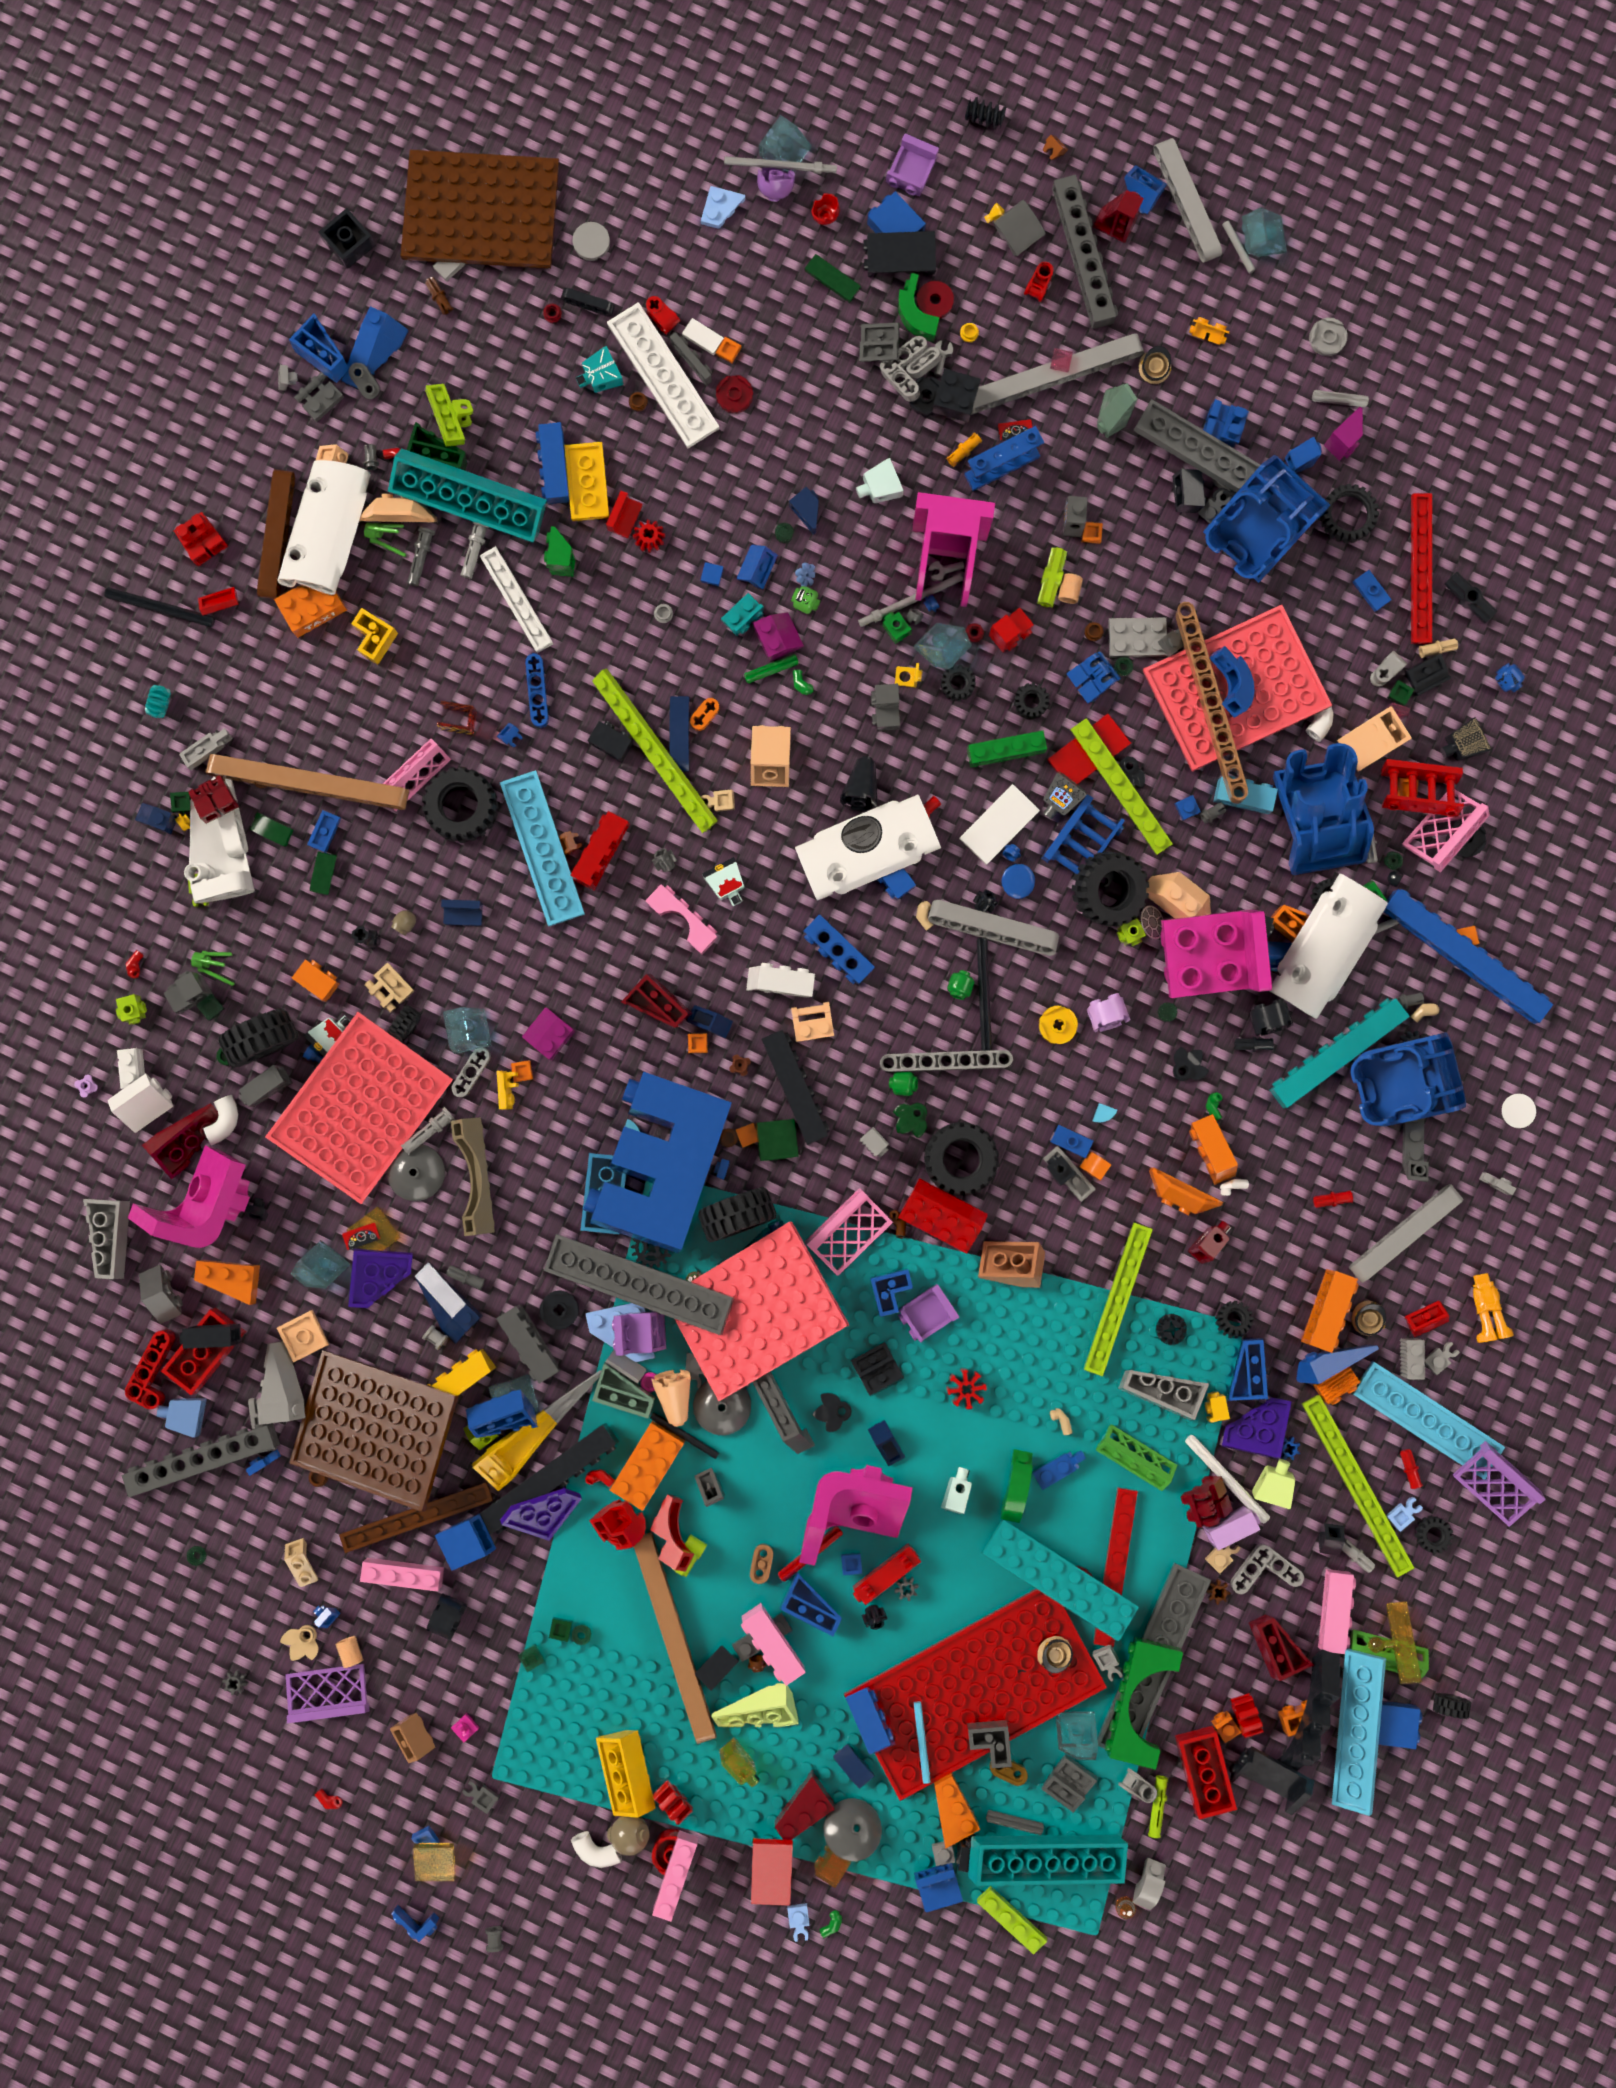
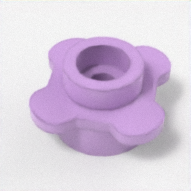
M85 1075L83 1079L77 1080L74 1083V1086L79 1089L81 1097H87L88 1094L98 1089L91 1075Z

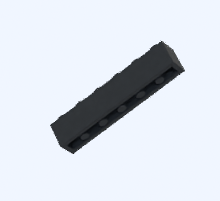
M780 1030L762 1038L761 1040L806 1144L809 1145L827 1137V1132L830 1129L826 1120L822 1122L820 1118L822 1110L818 1103L814 1104L812 1097L815 1094L811 1085L807 1086L804 1081L807 1076L804 1069H799L797 1061L800 1060L796 1050L791 1051L789 1044L792 1041L788 1032L784 1034L783 1030Z

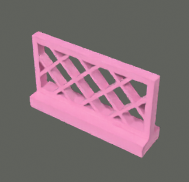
M1455 790V796L1459 798V803L1476 808L1472 813L1463 814L1462 809L1461 815L1458 817L1447 816L1435 819V814L1428 813L1402 843L1403 847L1432 864L1434 869L1440 873L1490 816L1488 806L1483 803L1480 805ZM1447 792L1439 801H1447ZM1462 819L1460 827L1451 829L1450 821ZM1448 821L1449 829L1437 831L1436 823ZM1434 824V832L1423 833L1425 825ZM1450 833V839L1447 842L1439 843L1438 835ZM1436 836V844L1425 845L1424 837ZM1422 838L1423 846L1414 847L1410 845L1413 839ZM1437 848L1438 853L1431 858L1426 855V849Z
M859 1188L805 1243L839 1276L893 1222ZM865 1201L871 1205V1214L861 1213V1205ZM850 1216H858L857 1227H847V1219ZM860 1216H871V1227H860ZM874 1216H882L887 1222L881 1227H874ZM836 1230H844L843 1241L833 1240V1233ZM847 1230H857V1241H846ZM860 1230H871V1237L867 1241H860ZM822 1243H830V1254H821L817 1248ZM833 1243H843V1254H832ZM846 1243L857 1244V1251L854 1254H846ZM832 1257H843V1265L839 1269L832 1265Z

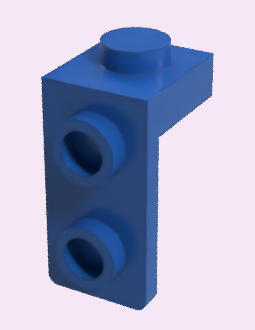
M399 1905L391 1913L394 1921L398 1925H402L407 1930L408 1935L418 1942L427 1934L430 1936L438 1927L436 1923L439 1917L435 1913L421 1926Z

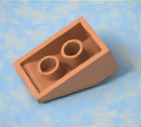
M984 1241L978 1277L1019 1287L1040 1288L1045 1251L1039 1242Z

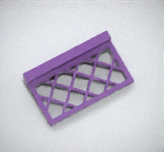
M1485 1441L1480 1445L1481 1449L1460 1467L1453 1476L1510 1527L1537 1502L1541 1504L1545 1497L1538 1487ZM1483 1456L1487 1460V1467H1476V1462ZM1466 1471H1473V1480H1464L1461 1475ZM1476 1471H1487V1479H1476ZM1490 1471L1501 1472V1479H1490ZM1476 1484H1487V1492H1477ZM1490 1484H1501V1492H1490ZM1504 1484H1514L1515 1492H1504ZM1490 1496H1500V1504L1492 1505L1490 1503ZM1504 1496H1515L1514 1504H1504ZM1518 1496H1527L1530 1499L1526 1504H1518ZM1504 1509H1514V1514L1507 1519L1504 1516Z
M357 1664L348 1668H343L342 1666L285 1674L288 1703L287 1723L361 1714L370 1711L369 1703L367 1704L364 1664ZM352 1669L360 1670V1678L356 1683L348 1677ZM333 1672H338L343 1676L337 1685L328 1679ZM314 1674H318L323 1679L317 1688L309 1682ZM292 1677H299L304 1681L298 1690L292 1687ZM344 1679L353 1685L347 1694L338 1688ZM325 1682L334 1688L328 1696H325L319 1690ZM306 1684L314 1690L309 1699L300 1693ZM355 1687L361 1692L362 1701H354L349 1697ZM336 1690L344 1696L339 1704H335L330 1700V1697ZM316 1693L325 1699L318 1707L310 1702ZM298 1695L305 1701V1704L301 1709L293 1710V1700Z

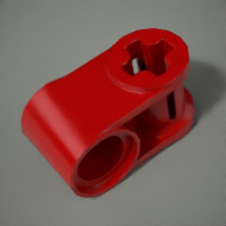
M1041 262L1037 266L1033 277L1025 289L1024 295L1027 296L1029 294L1037 298L1039 302H1042L1054 271L1052 264ZM1046 271L1049 275L1042 276L1040 272Z
M651 296L647 299L646 308L648 316L667 335L680 322L679 317L659 297Z

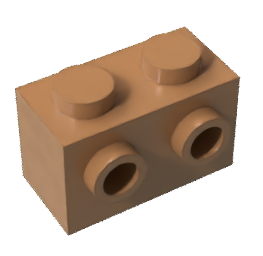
M417 1713L405 1717L390 1728L408 1763L418 1761L435 1748L432 1736L426 1731L423 1720Z

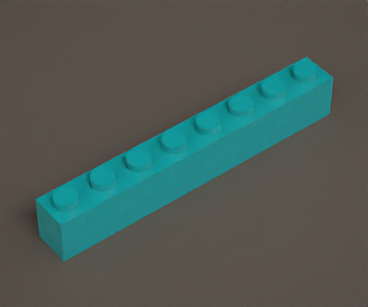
M1389 998L1385 999L1379 1004V1009L1376 1011L1372 1009L1364 1015L1365 1019L1360 1023L1356 1021L1348 1027L1350 1029L1345 1034L1341 1032L1333 1038L1334 1042L1328 1045L1326 1043L1318 1049L1319 1053L1314 1057L1310 1055L1302 1061L1304 1064L1301 1067L1295 1066L1287 1072L1289 1076L1284 1079L1279 1078L1273 1082V1087L1269 1091L1281 1107L1288 1108L1410 1016L1396 998L1391 1000Z

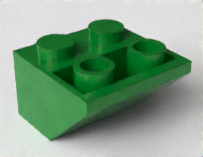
M551 526V531L547 532L546 543L549 544L548 551L544 553L546 567L551 575L574 577L576 558L572 547L556 527Z

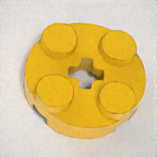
M1062 1006L1048 1008L1039 1019V1031L1042 1037L1052 1044H1064L1074 1037L1078 1026L1075 1014L1070 1009ZM1055 1020L1063 1022L1062 1030L1054 1029Z

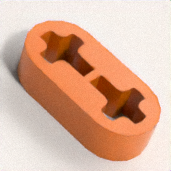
M708 698L704 700L690 718V724L694 730H704L718 714L719 704L716 699ZM714 703L715 710H709L706 714L707 704L712 705ZM702 716H704V718L702 719L703 725L698 724L696 726L694 719H700Z

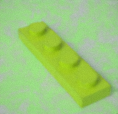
M992 1886L977 1898V1903L1033 1955L1047 1943V1937Z

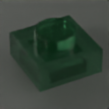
M210 994L196 1005L208 1021H211L225 1009L214 994Z

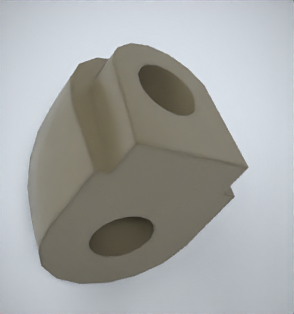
M403 910L394 917L391 927L405 936L414 927L416 917L412 912Z

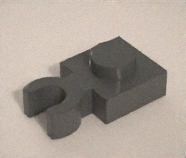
M1225 490L1217 493L1216 500L1210 498L1205 507L1199 511L1198 514L1207 522L1211 523L1224 508L1222 506L1232 499L1231 496L1227 500L1222 499V494Z
M1179 628L1176 631L1172 630L1158 641L1168 657L1184 646Z
M687 1353L685 1370L691 1373V1380H697V1388H700L702 1380L699 1374L704 1373L693 1353Z
M470 1779L468 1784L473 1787V1790L469 1791L464 1788L462 1793L465 1796L474 1797L471 1803L488 1814L498 1800L499 1795L486 1785H483L481 1789L478 1788L477 1782Z

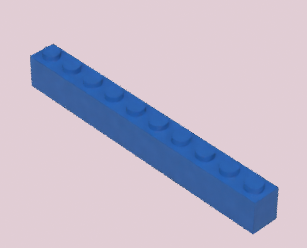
M1397 889L1392 892L1386 901L1388 905L1383 911L1386 915L1397 920L1401 926L1533 1024L1542 1021L1553 1006L1549 1001V997L1543 993L1536 992L1534 986L1530 983L1521 981L1517 973L1505 969L1503 963L1489 957L1486 950L1474 946L1470 938L1458 934L1454 926L1446 925L1441 921L1442 918L1439 915L1426 910V906L1423 903L1415 902L1410 898L1411 895L1407 891Z

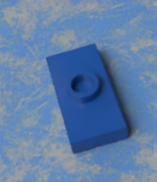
M1370 570L1353 581L1355 587L1374 612L1391 601V598Z
M1058 1125L1050 1142L1086 1158L1093 1140Z

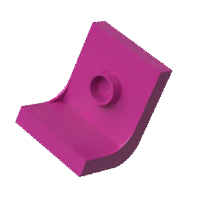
M205 1145L186 1197L178 1207L170 1211H159L133 1203L128 1219L151 1236L195 1248L206 1247L218 1238L225 1219L235 1222L238 1214L241 1211L245 1212L250 1198L248 1196L250 1181L242 1178L246 1165L219 1149Z
M866 1465L864 1469H851L850 1474L836 1471L824 1475L817 1485L813 1510L806 1524L799 1562L815 1566L824 1533L833 1526H844L898 1538L910 1504L912 1487L894 1484L893 1478L882 1473V1468Z

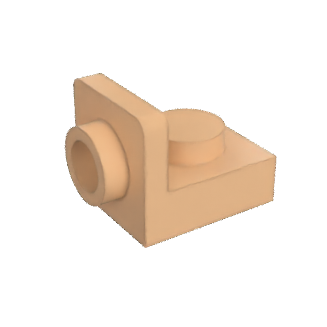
M337 444L320 446L316 461L327 460L347 463L348 453Z

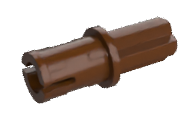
M434 277L426 279L425 284L432 295V300L436 301L443 315L449 314L448 309L452 311L453 307L447 300L445 291L441 290Z

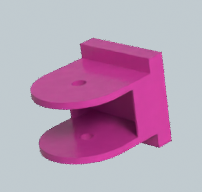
M918 492L912 531L923 532L924 537L915 600L921 601L928 554L966 559L960 606L967 607L977 540L987 541L993 521L995 503Z

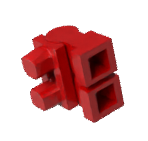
M203 512L195 514L190 520L180 524L173 530L191 560L198 567L212 558L208 550L215 556L229 547Z

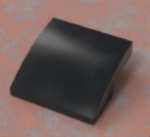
M885 1342L851 1360L870 1397L904 1379Z

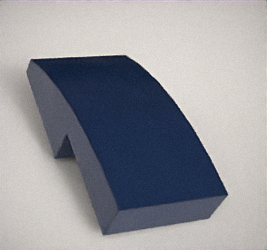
M850 1743L846 1744L833 1756L842 1770L859 1789L875 1777L864 1760L860 1759Z

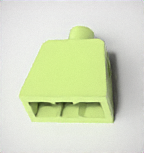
M1279 1459L1276 1467L1265 1466L1253 1487L1254 1499L1291 1509L1295 1478L1293 1473L1288 1471L1290 1466L1288 1461Z

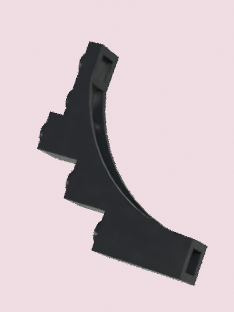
M1323 1649L1312 1658L1313 1666L1310 1689L1299 1727L1286 1752L1278 1759V1761L1296 1771L1304 1765L1312 1766L1321 1758V1736L1330 1728V1706L1340 1698V1657Z

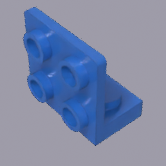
M952 1863L914 1873L925 1912L963 1901Z

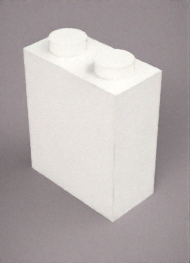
M146 1073L107 1100L111 1112L135 1133L173 1107L171 1093L166 1088L163 1090L160 1083L154 1077L151 1079Z

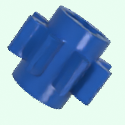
M1292 1436L1289 1440L1286 1438L1284 1440L1282 1459L1286 1460L1287 1456L1294 1460V1455L1300 1454L1297 1451L1300 1443H1293L1294 1437ZM1287 1444L1291 1446L1289 1452L1285 1451Z

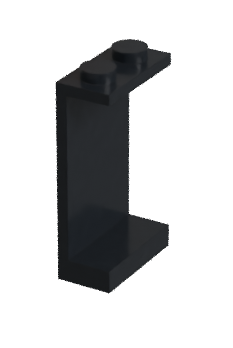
M935 231L867 233V239L863 240V252L867 251V259H864V271L868 272V277H871L872 273L927 271V275H935Z
M1253 1746L1246 1752L1243 1751L1237 1761H1233L1230 1766V1782L1233 1783L1241 1774L1286 1798L1285 1812L1293 1815L1312 1797L1314 1780Z

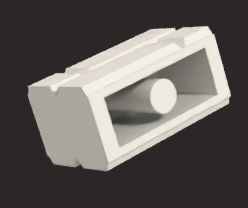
M143 1049L117 1050L121 1089L126 1088L145 1074Z

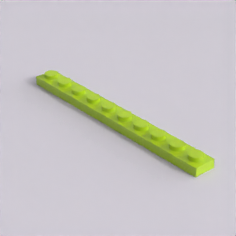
M607 668L603 669L592 682L702 833L707 832L718 820Z
M1316 1395L1303 1402L1302 1406L1393 1573L1398 1578L1414 1569L1413 1564L1321 1396Z

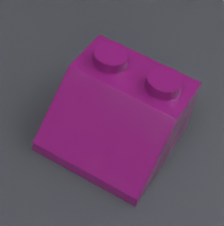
M1359 407L1331 434L1324 444L1339 461L1344 457L1349 458L1360 445L1358 441L1363 436V409Z
M788 612L769 615L753 623L756 635L769 662L804 647Z
M545 1007L522 1037L552 1061L575 1033V1030Z

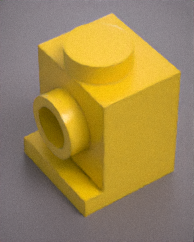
M1218 1391L1207 1393L1205 1409L1207 1414L1210 1413V1416H1207V1421L1212 1423L1230 1419L1225 1395L1219 1394Z

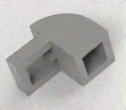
M1150 1858L1145 1860L1142 1878L1136 1883L1132 1903L1149 1910L1156 1906L1165 1885L1163 1880L1165 1864Z

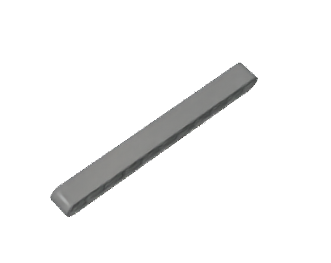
M1131 334L980 386L971 415L1135 359L1144 353L1138 334Z

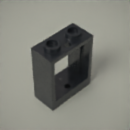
M200 1325L183 1328L180 1333V1343L183 1344V1349L234 1346L241 1343V1325Z

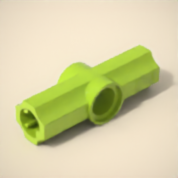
M1051 548L1047 567H1045L1043 572L1042 586L1037 604L1043 607H1053L1057 590L1062 581L1064 573L1062 570L1067 556V551L1062 548Z

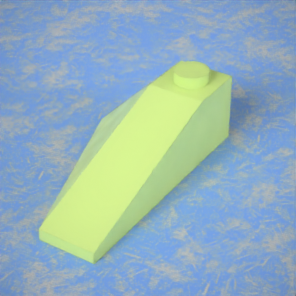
M783 1683L763 1688L712 1713L711 1716L718 1727H742L744 1723L753 1724L755 1727H761L762 1723L773 1724V1727L799 1724L793 1693L788 1685L786 1686Z

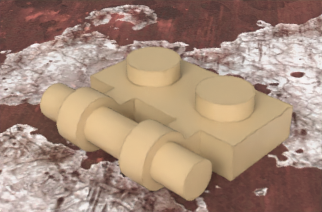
M386 963L373 975L378 980L376 984L371 980L365 983V986L369 989L368 992L375 996L381 1002L380 1005L390 1013L396 1009L392 1004L394 999L401 1004L414 992L412 987L389 963ZM383 986L390 993L387 997L380 991Z

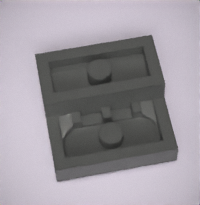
M1021 200L993 222L1001 239H1005L1013 256H1018L1046 234L1039 220L1024 200Z
M899 323L861 324L860 362L893 361L898 359Z
M1065 1754L1043 1784L1042 1790L1074 1813L1085 1800V1795L1097 1782V1776Z

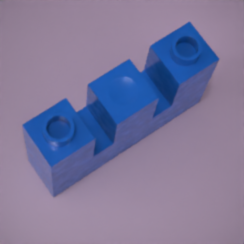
M643 1072L639 1082L629 1078L622 1101L631 1103L628 1114L672 1129L669 1139L665 1141L624 1126L609 1168L653 1183L649 1196L604 1182L601 1191L593 1188L590 1189L583 1210L593 1213L590 1221L591 1224L679 1253L682 1250L732 1102Z

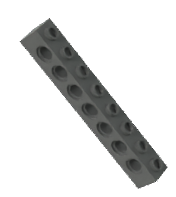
M1076 175L1054 180L1052 186L1053 195L1091 327L1096 329L1114 324L1116 316H1118V310L1116 305H1113L1111 299L1113 298L1112 289L1108 287L1106 282L1108 276L1106 269L1102 268L1101 263L1103 259L1101 252H1098L1096 247L1098 244L1096 234L1092 233V219L1086 212L1087 202L1085 198H1082V184L1077 180ZM1067 197L1074 198V201L1068 200ZM1073 214H1076V215H1078L1080 218H1077V219H1076V218H1073L1072 215H1073ZM1077 232H1082L1085 236H1079ZM1082 250H1088L1090 253L1085 254ZM1092 267L1095 271H1088L1087 268ZM1092 285H1098L1100 289H1094ZM1101 302L1105 307H1099L1097 303Z
M274 1424L254 1425L255 1429L248 1431V1428L236 1431L237 1435L233 1437L227 1434L218 1437V1442L212 1443L209 1440L201 1443V1448L194 1450L192 1446L181 1450L182 1454L176 1456L175 1453L163 1456V1461L158 1462L157 1459L146 1462L145 1467L140 1468L139 1465L128 1468V1473L121 1475L128 1498L279 1446L280 1442ZM252 1435L257 1436V1438H258V1443H257V1444H254V1443H253V1441H252ZM234 1441L239 1443V1450L234 1448ZM216 1447L220 1448L222 1452L221 1457L216 1454ZM198 1454L203 1456V1463L199 1462ZM180 1460L184 1461L185 1469L180 1467ZM162 1466L167 1469L166 1475L161 1471ZM144 1472L149 1476L148 1481L143 1477Z

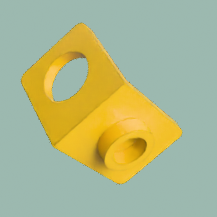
M916 663L915 668L896 667L895 684L898 683V686L916 687L917 681H921L922 670H919V663ZM908 672L910 680L907 682L901 681L899 678L900 673Z

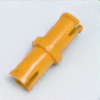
M974 432L964 443H960L958 448L946 458L949 464L955 467L965 456L968 457L971 454L970 452L982 442L980 436Z

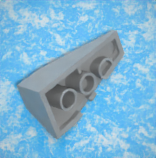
M283 1341L268 1343L264 1362L265 1376L264 1380H261L260 1385L262 1393L261 1398H258L257 1402L259 1425L305 1418L304 1399L290 1354Z

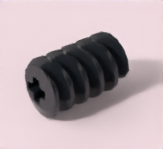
M975 97L973 101L970 98L965 113V120L968 121L972 116V123H975L979 118V125L986 121V127L989 128L993 123V129L996 130L999 125L1001 129L1006 106L999 110L998 103L992 108V101L985 106V99L978 104V97Z

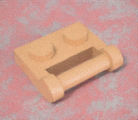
M829 1002L812 1007L791 1008L796 1042L834 1036ZM825 1012V1018L799 1022L798 1016Z

